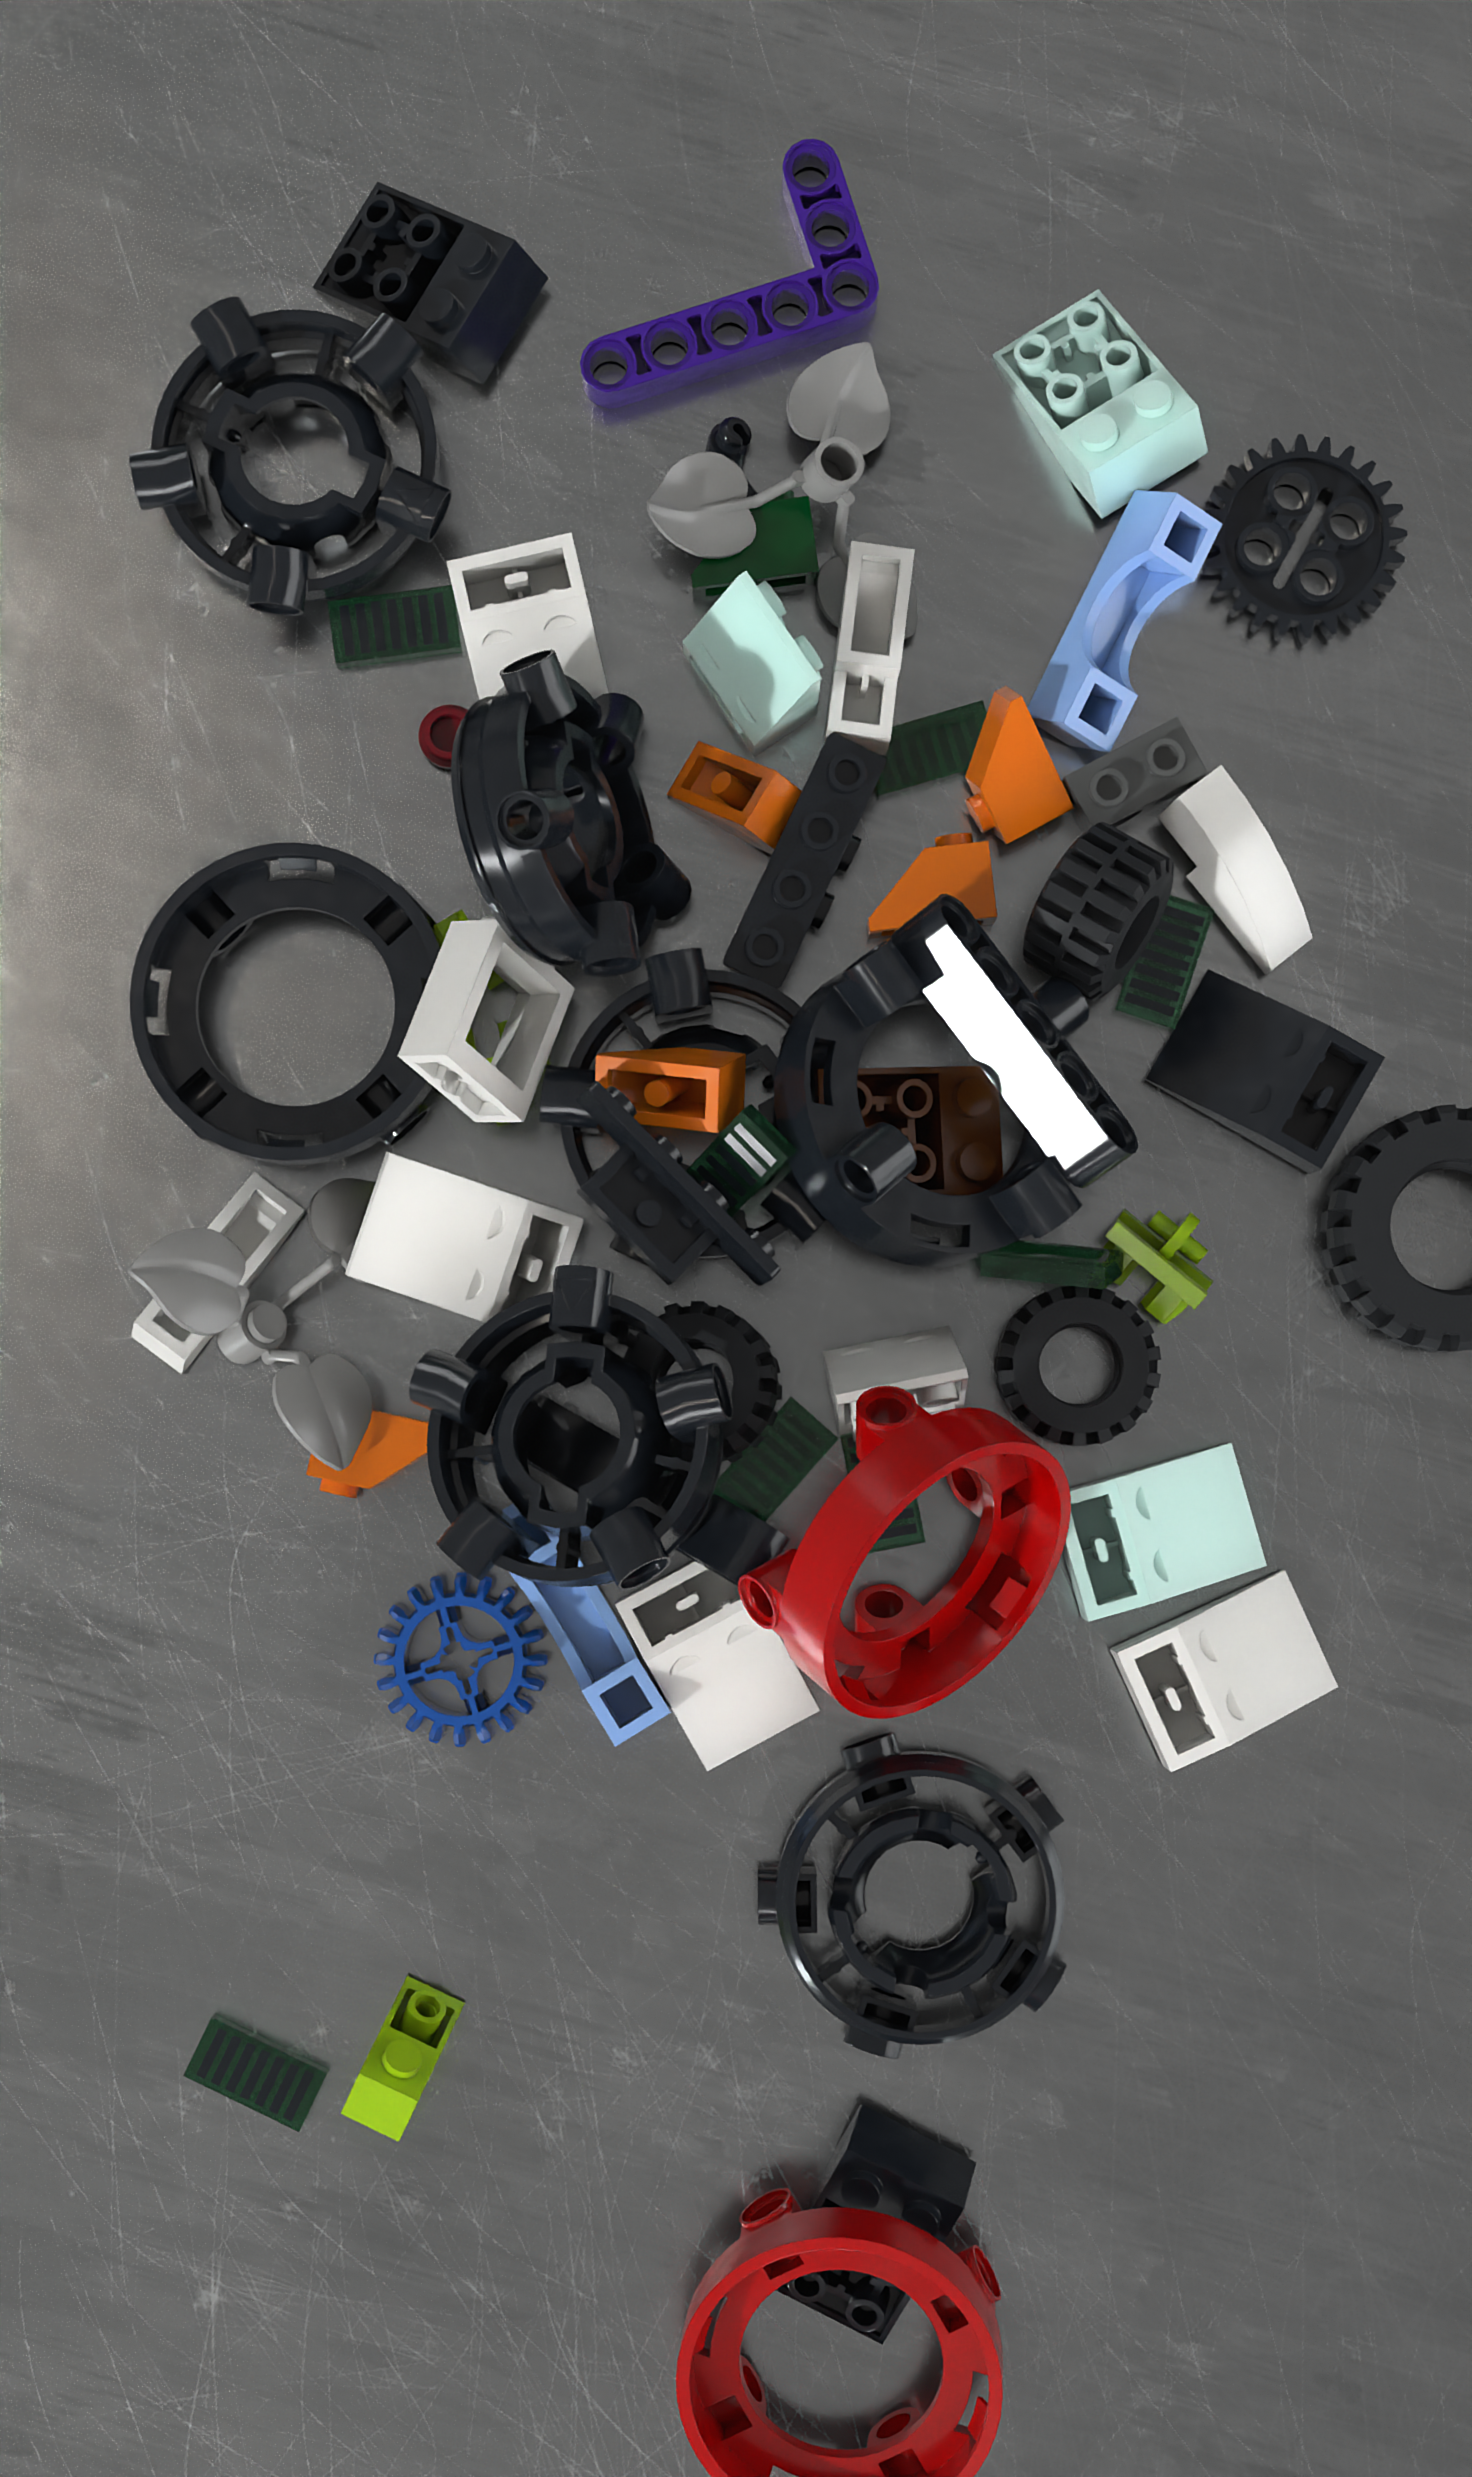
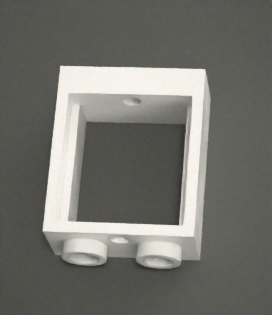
M485 916L481 920L451 921L398 1057L473 1121L524 1122L575 988L555 970V966L538 961L522 951L508 937L495 917ZM492 971H495L518 992V995L490 1063L465 1040Z

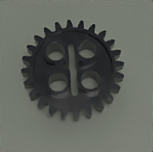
M1298 434L1291 452L1286 453L1280 441L1274 438L1268 445L1267 460L1253 448L1247 451L1244 457L1247 473L1232 464L1227 468L1224 477L1232 489L1214 486L1209 498L1221 509L1205 510V512L1223 525L1210 549V552H1216V556L1204 564L1202 572L1207 575H1222L1223 579L1212 594L1215 598L1232 593L1237 598L1229 613L1232 618L1240 615L1247 609L1254 613L1250 627L1251 632L1255 633L1268 620L1274 623V639L1278 642L1281 641L1289 627H1296L1301 644H1307L1312 636L1314 626L1317 625L1325 638L1331 640L1337 634L1338 618L1351 630L1357 628L1361 623L1357 606L1372 614L1377 611L1381 606V602L1372 589L1390 593L1394 588L1396 581L1384 569H1399L1404 563L1405 556L1389 548L1390 546L1402 543L1407 537V530L1391 527L1389 522L1400 515L1403 511L1402 504L1384 505L1382 499L1393 484L1389 480L1372 485L1368 478L1376 466L1373 460L1364 464L1359 469L1351 465L1355 447L1350 445L1337 458L1331 456L1330 437L1325 436L1317 450L1313 452L1308 451L1304 435ZM1284 484L1295 486L1304 497V506L1294 510L1282 507L1274 497V488ZM1324 490L1329 491L1331 500L1309 538V545L1306 546L1297 560L1285 586L1280 589L1276 588L1273 585V580L1294 544L1296 534L1308 518L1320 492ZM1335 514L1351 516L1359 526L1360 536L1350 540L1340 538L1331 528L1330 517ZM1253 539L1267 542L1274 551L1275 561L1269 565L1253 563L1245 554L1244 543ZM1306 569L1322 571L1330 581V592L1325 595L1309 593L1301 583L1300 573Z

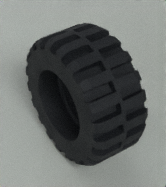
M1455 1104L1440 1105L1419 1112L1414 1111L1383 1125L1370 1133V1136L1351 1150L1343 1160L1345 1163L1339 1175L1332 1178L1326 1195L1330 1197L1328 1210L1321 1213L1320 1232H1326L1328 1249L1322 1250L1326 1269L1333 1268L1339 1282L1334 1288L1344 1303L1351 1302L1359 1311L1357 1318L1370 1329H1379L1388 1335V1340L1402 1346L1423 1348V1351L1452 1352L1472 1350V1286L1459 1290H1442L1427 1286L1416 1280L1408 1273L1398 1259L1392 1243L1390 1229L1392 1209L1398 1196L1410 1182L1420 1175L1441 1169L1458 1170L1472 1175V1107L1461 1109L1456 1108Z

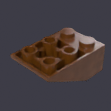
M980 1066L858 1068V1101L866 1128L878 1122L891 1124L906 1136L914 1148L917 1164L915 1169L905 1177L907 1180L931 1192L951 1196H966L987 1190L1003 1177L999 1091ZM815 1069V1103L825 1105L823 1095L824 1069Z

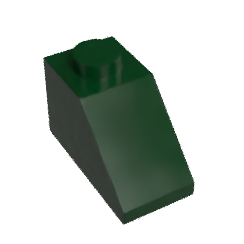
M789 490L760 507L749 509L756 524V536L753 542L740 553L731 557L721 559L704 558L691 574L693 601L720 598L732 582L745 571L748 572L756 585L766 581L773 590L815 585L816 578L819 576V566L809 496L795 497L794 491Z

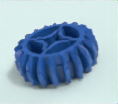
M458 1572L454 1580L455 1592L449 1593L442 1576H434L430 1579V1587L434 1598L428 1600L423 1591L417 1586L410 1588L407 1591V1595L416 1610L411 1613L405 1607L394 1604L390 1608L389 1614L403 1625L401 1630L382 1627L378 1631V1638L384 1642L395 1644L394 1652L383 1651L374 1655V1664L380 1666L393 1665L395 1674L379 1679L377 1681L378 1689L388 1690L397 1685L399 1686L403 1695L395 1698L388 1705V1709L391 1713L395 1714L409 1703L416 1710L406 1724V1728L411 1732H414L421 1726L425 1717L433 1721L434 1723L429 1732L430 1742L438 1743L444 1735L446 1726L454 1727L453 1740L456 1747H464L466 1745L469 1726H475L481 1743L490 1742L492 1730L488 1721L495 1718L500 1728L505 1732H510L515 1727V1722L506 1709L512 1705L519 1712L529 1714L533 1708L531 1701L519 1693L522 1687L532 1691H541L544 1687L545 1681L543 1679L527 1674L528 1666L539 1667L548 1663V1654L542 1652L529 1653L527 1645L545 1637L543 1628H534L525 1633L523 1632L520 1623L527 1620L534 1613L531 1605H526L513 1615L506 1608L516 1595V1590L512 1587H507L500 1594L497 1601L488 1597L493 1587L494 1579L491 1576L486 1575L482 1581L480 1580L477 1593L468 1591L469 1577L467 1572ZM455 1606H468L484 1611L497 1620L507 1634L482 1640L474 1638L466 1631L462 1619L458 1617ZM436 1611L440 1623V1649L435 1656L410 1665V1646L414 1634L420 1624L431 1613ZM455 1639L456 1642H460L464 1651L474 1649L478 1652L487 1648H492L493 1650L482 1654L478 1658V1663L473 1662L469 1666L475 1672L468 1677V1680L466 1676L462 1675L459 1667L448 1669L447 1666L435 1670L430 1668L445 1660L444 1655L449 1656L453 1653L448 1646ZM513 1653L514 1667L508 1687L496 1701L486 1706L481 1681L484 1665L501 1656ZM434 1679H444L451 1682L459 1692L461 1700H464L467 1711H454L435 1704L422 1693L417 1683Z

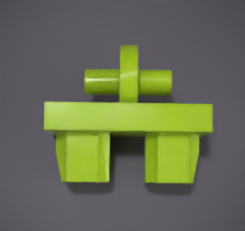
M1124 1209L1106 1233L1105 1237L1108 1240L1094 1264V1267L1100 1273L1109 1275L1107 1278L1119 1286L1122 1285L1138 1265H1141L1158 1280L1142 1297L1140 1303L1163 1324L1171 1321L1188 1305L1195 1310L1207 1296V1290L1213 1283L1211 1278L1177 1251L1179 1250L1196 1265L1208 1252V1249L1190 1236L1200 1222V1219L1191 1212L1178 1225L1160 1210L1156 1212L1147 1225L1165 1239L1164 1241L1128 1210Z

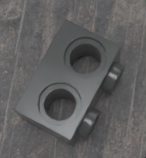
M1177 716L1064 776L1062 783L1074 807L1070 812L1083 834L1099 822H1105L1115 828L1127 824L1183 794L1203 779L1208 771Z

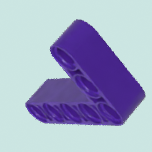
M817 139L801 140L792 145L787 151L782 165L783 197L808 270L593 340L583 350L580 360L583 388L593 403L607 409L626 406L858 331L869 324L877 308L879 294L878 276L839 159L832 147L824 141ZM812 166L823 171L827 179L817 187H806L797 182L794 175L798 170ZM832 225L844 231L847 238L838 246L828 247L816 241L813 234L823 226ZM853 284L860 287L867 298L857 306H845L835 299L833 292L842 285ZM792 303L804 309L807 316L801 323L787 326L778 322L772 313L777 307ZM732 322L744 328L747 335L736 345H725L714 338V330L723 323ZM664 342L679 343L687 352L682 361L672 365L660 363L652 354L657 346ZM614 361L624 366L627 371L625 376L617 383L604 384L593 377L595 368L603 362Z

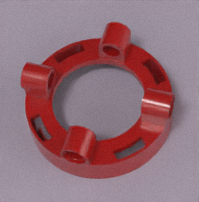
M878 1386L862 1393L856 1402V1455L860 1462L841 1481L818 1511L798 1549H788L742 1575L738 1581V1591L750 1617L759 1626L776 1632L784 1640L787 1652L797 1667L848 1711L862 1717L887 1719L914 1713L949 1696L979 1674L1019 1632L1045 1593L1060 1561L1069 1529L1071 1495L1067 1477L1058 1460L999 1414L982 1408L967 1407L955 1408L931 1415L916 1403L915 1398L906 1390L894 1386ZM946 1476L956 1498L981 1518L977 1534L960 1567L939 1593L925 1606L904 1589L895 1585L877 1584L865 1588L858 1594L855 1600V1632L846 1629L840 1618L841 1608L849 1587L869 1551L893 1520L914 1499L935 1482ZM835 1660L850 1665L841 1677L838 1676Z
M778 2188L769 2191L751 2202L739 2216V2222L742 2225L740 2239L730 2245L715 2260L694 2292L687 2311L677 2360L676 2394L681 2422L692 2449L711 2477H770L774 2465L798 2477H974L989 2454L996 2437L1003 2399V2347L999 2325L995 2316V2303L1001 2300V2291L993 2268L981 2248L973 2245L955 2254L943 2242L925 2230L899 2218L871 2210L848 2207H824L802 2211L788 2188ZM827 2270L857 2271L873 2275L895 2285L922 2308L937 2333L943 2355V2374L940 2386L934 2400L923 2416L914 2407L901 2408L888 2414L871 2429L868 2435L867 2448L831 2449L812 2445L788 2434L766 2416L767 2402L763 2386L751 2363L744 2356H741V2342L746 2326L759 2305L772 2292L793 2279ZM725 2297L715 2320L711 2348H704L707 2332L713 2319L710 2313L719 2301ZM973 2371L988 2375V2403L983 2397L978 2396L969 2425L958 2424L968 2403Z

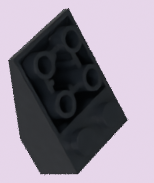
M377 182L312 288L317 293L369 324H372L381 313L387 314L415 339L424 352L423 356L438 365L484 385L547 282L548 276L515 239Z
M1208 969L1145 1080L1305 1172L1312 1174L1323 1168L1385 1057L1330 1025Z
M861 2104L837 2144L805 2210L824 2207H848L884 2213L907 2221L944 2243L965 2208L976 2162ZM848 2270L814 2272L793 2279L776 2289V2291L882 2345L911 2298L904 2291L881 2278Z

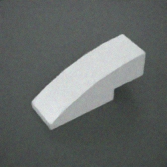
M851 541L824 742L831 733H836L879 755L886 756L891 740L897 682L901 669L915 549Z
M1222 765L1181 794L1157 817L1197 866L1186 877L1265 975L1313 938L1302 903L1271 837L1246 797Z
M253 1172L207 1228L222 1233L241 1250L246 1267L239 1285L246 1287L248 1290L303 1216L305 1209L257 1173ZM153 1298L134 1321L131 1337L180 1374H183L213 1335L202 1336L185 1330L169 1318Z

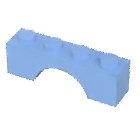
M1134 491L1027 707L1037 726L1069 746L1103 752L1111 751L1138 697L1129 680V661L1135 641L1145 622L1159 604L1177 589L1195 581L1223 525L1222 523L1176 492Z
M514 1504L503 1509L502 1511L539 1544V1547L528 1559L541 1564L556 1566V1545L559 1541V1536L528 1523ZM580 1556L578 1561V1567L586 1566V1564ZM509 1572L548 1628L570 1666L583 1695L615 1747L671 1713L672 1708L654 1676L598 1585L583 1587L545 1585Z

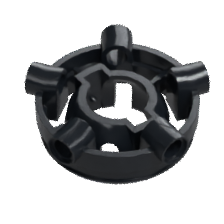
M238 296L221 299L203 309L193 318L190 327L200 345L183 361L163 393L153 425L151 450L129 454L133 484L142 511L163 507L167 518L182 542L207 569L228 583L248 591L247 607L259 612L285 616L302 615L305 602L332 599L365 587L391 569L406 554L417 538L428 543L434 539L446 516L452 497V490L438 484L440 453L437 429L427 397L411 370V367L420 359L424 352L415 339L401 325L385 313H381L367 329L350 320L319 311L300 309L278 310L250 316L244 303ZM291 350L320 351L317 354L318 362L315 373L288 372L278 374L256 382L246 388L241 394L232 391L275 367L276 363L272 356L274 353ZM335 354L343 356L348 373L390 412L403 400L413 417L419 433L421 446L420 476L399 466L393 470L394 460L392 452L379 432L381 423L376 411L358 392L338 380L329 378L331 371L334 369ZM221 382L225 391L212 412L209 413L206 409L199 408L208 394ZM293 399L295 405H318L330 411L340 422L346 433L349 457L365 467L367 473L363 484L354 498L331 489L326 495L312 502L283 504L268 499L259 493L248 481L241 462V449L236 444L241 441L242 434L246 428H252L260 419L266 416L265 408L276 402ZM191 422L205 430L202 443L209 454V480L218 491L221 511L225 519L238 533L236 537L231 539L230 546L223 556L218 554L203 539L191 520V517L207 514L197 460L188 443L185 442ZM375 522H377L381 534L390 537L381 548L355 566L339 573L317 578V567L313 559L319 558L315 545L320 540L333 535H341L345 538L349 547L366 534ZM251 545H254L251 570L248 572L237 565L242 558L247 556Z
M555 650L540 651L521 658L502 669L499 674L504 687L495 696H488L475 702L460 722L453 743L451 760L452 794L460 837L471 871L485 902L501 928L522 951L538 961L557 967L568 966L579 961L582 964V971L586 975L593 977L626 974L640 967L641 956L639 948L649 937L654 921L668 920L685 908L691 896V883L666 853L654 843L648 810L632 765L644 724L642 708L634 699L619 693L602 694L594 699L582 685L564 674Z
M701 948L674 950L645 959L648 981L635 986L619 996L597 1016L577 1044L568 1067L546 1065L539 1121L561 1125L563 1145L568 1162L581 1187L598 1170L593 1171L590 1165L582 1132L600 1134L601 1126L579 1105L576 1098L595 1081V1070L592 1069L596 1063V1055L602 1053L610 1040L623 1027L629 1031L633 1041L642 1047L641 1050L689 1047L745 1053V1069L751 1067L753 1070H757L760 1068L765 1075L762 1085L764 1088H773L774 1091L778 1058L768 1044L763 1046L746 1034H735L708 1024L680 1027L660 1035L651 1042L644 1034L643 1029L637 1026L633 1019L654 1008L657 1023L713 1013L711 997H719L751 1005L769 1014L788 1029L801 1006L780 990L758 979L724 970L705 969ZM785 1035L780 1037V1045L782 1044ZM814 1042L811 1057V1091L815 1090L814 1070L824 1069L829 1045ZM774 1096L758 1105V1125L753 1137L777 1161L770 1166L748 1144L745 1149L767 1170L760 1176L740 1155L735 1158L757 1180L752 1187L728 1163L722 1164L747 1190L744 1196L741 1197L713 1167H705L738 1201L731 1209L733 1220L743 1230L748 1226L745 1220V1212L742 1210L740 1203L749 1200L767 1187L784 1167L787 1160L777 1128ZM680 1163L683 1169L689 1175L692 1174L699 1182L705 1180L696 1171L698 1167ZM791 1170L760 1204V1209L772 1220L754 1230L759 1232L769 1243L789 1231L804 1244L826 1219L810 1202ZM616 1233L609 1248L647 1265ZM713 1242L698 1258H721L728 1255Z
M582 1265L557 1266L555 1268L552 1292L527 1298L496 1314L464 1343L455 1356L438 1349H430L422 1356L414 1369L410 1381L409 1397L412 1403L431 1410L427 1434L428 1466L437 1500L446 1518L451 1523L436 1541V1544L451 1560L478 1580L482 1581L494 1565L522 1578L545 1585L583 1587L615 1582L619 1590L635 1588L655 1578L669 1566L671 1562L669 1554L687 1538L698 1524L715 1491L723 1458V1422L730 1421L733 1417L732 1399L725 1375L721 1367L715 1362L702 1365L689 1344L663 1320L640 1305L613 1295L614 1274L608 1270ZM628 1329L638 1331L660 1342L674 1356L683 1371L657 1378L656 1392L648 1387L652 1384V1379L647 1371L619 1356L606 1346H603V1344L627 1345ZM557 1333L570 1341L547 1343L546 1360L541 1361L523 1373L507 1391L499 1406L509 1383L502 1379L501 1376L519 1356L532 1346ZM587 1377H591V1384L600 1388L610 1398L616 1408L620 1423L618 1447L609 1466L601 1475L588 1484L579 1487L577 1510L572 1512H556L550 1509L545 1486L537 1483L530 1476L528 1469V1442L532 1427L542 1411V1408L533 1398L536 1394L557 1382L567 1389L585 1382ZM496 1413L491 1433V1445L474 1446L475 1433L486 1436ZM682 1442L691 1448L694 1447L692 1462L682 1460ZM493 1462L500 1488L519 1510L522 1517L528 1523L559 1536V1541L556 1545V1566H549L528 1559L539 1547V1544L500 1508L480 1499L473 1465H487ZM678 1473L687 1477L678 1497L662 1519L639 1506L626 1508L630 1503L639 1498L648 1499L657 1506L662 1505L676 1482ZM581 1541H592L603 1561L578 1567L579 1557L581 1556Z
M895 1732L876 1735L842 1748L840 1753L846 1771L832 1779L819 1790L798 1816L786 1839L779 1867H757L758 1925H779L780 1935L787 1956L804 1986L823 2007L848 2025L843 2041L852 2047L874 2055L898 2059L903 2044H940L977 2034L1008 2016L1021 2004L1036 2012L1052 1994L1067 1968V1964L1054 1955L1060 1940L1065 1909V1890L1061 1863L1049 1832L1064 1822L1059 1812L1031 1775L1013 1787L993 1771L976 1762L956 1755L921 1750L901 1751ZM911 1777H939L972 1786L995 1799L984 1810L1000 1832L990 1838L972 1818L967 1819L953 1811L938 1812L920 1809L918 1806H908L885 1812L856 1831L848 1823V1820L841 1817L836 1810L855 1796L859 1810L862 1812L915 1794ZM828 1819L840 1834H844L849 1839L834 1862L832 1873L835 1875L831 1899L827 1903V1914L831 1929L842 1951L830 1956L826 1963L816 1969L804 1948L800 1933H817V1872L815 1866L801 1867L813 1838ZM910 1841H929L942 1845L947 1849L961 1843L966 1847L973 1845L978 1850L975 1859L979 1864L988 1861L989 1866L971 1879L973 1903L968 1919L962 1929L947 1942L927 1949H910L888 1941L870 1955L867 1951L868 1944L865 1941L858 1942L854 1936L853 1924L867 1911L865 1905V1885L869 1872L875 1862L887 1850L898 1844ZM1008 1843L1023 1863L1038 1853L1042 1865L1046 1889V1909L1043 1929L1038 1943L1021 1931H1017L1012 1936V1932L1006 1926L1008 1902L1013 1903L1017 1901V1891L1011 1871L999 1852ZM848 1963L864 1979L874 1984L860 1985L854 2006L838 1995L825 1981L833 1974L839 1973ZM987 1974L986 1979L990 1988L1001 1996L981 2010L975 1992L970 1986L980 1981ZM904 1984L918 1987L923 1990L925 1999H936L961 1991L963 2000L969 2006L972 2014L947 2023L915 2025L919 2013L917 2004L913 1999L894 1992L895 1985Z

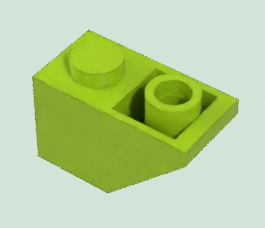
M407 1975L357 2076L341 2114L399 2142L465 2003Z

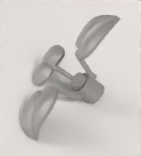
M869 342L845 346L822 356L800 374L789 390L786 411L791 428L798 436L804 439L820 441L818 447L803 461L800 470L794 471L791 476L766 490L747 497V478L734 461L719 453L698 452L682 458L673 465L646 502L647 512L652 522L671 543L695 556L721 559L740 553L753 542L756 536V524L749 509L760 507L795 487H802L804 492L815 501L821 503L836 501L838 506L832 545L838 557L828 560L821 566L819 576L816 578L815 587L820 609L826 618L837 628H839L850 545L848 548L846 546L845 536L849 508L855 501V497L849 489L862 476L864 471L863 455L873 451L882 443L888 433L891 420L888 395L877 371L873 349ZM873 532L863 533L853 540L896 547L887 538ZM912 577L904 639L914 635L917 627L918 603Z
M355 1178L333 1180L321 1187L310 1200L307 1209L310 1234L319 1247L332 1254L272 1303L258 1300L246 1305L250 1292L246 1287L239 1285L246 1267L244 1256L241 1250L228 1237L212 1229L189 1228L169 1234L144 1250L127 1270V1273L151 1294L164 1313L176 1324L189 1332L202 1336L217 1334L220 1350L232 1362L249 1364L261 1357L266 1365H271L276 1361L295 1363L283 1367L273 1377L272 1396L274 1405L283 1423L294 1437L317 1459L337 1471H341L350 1465L370 1423L373 1407L370 1388L358 1368L337 1354L326 1353L310 1362L305 1352L278 1349V1346L284 1341L287 1332V1319L283 1310L336 1268L340 1262L344 1269H347L376 1183ZM353 1278L354 1280H356V1281H358V1282L368 1283V1282H365V1281H362V1280Z

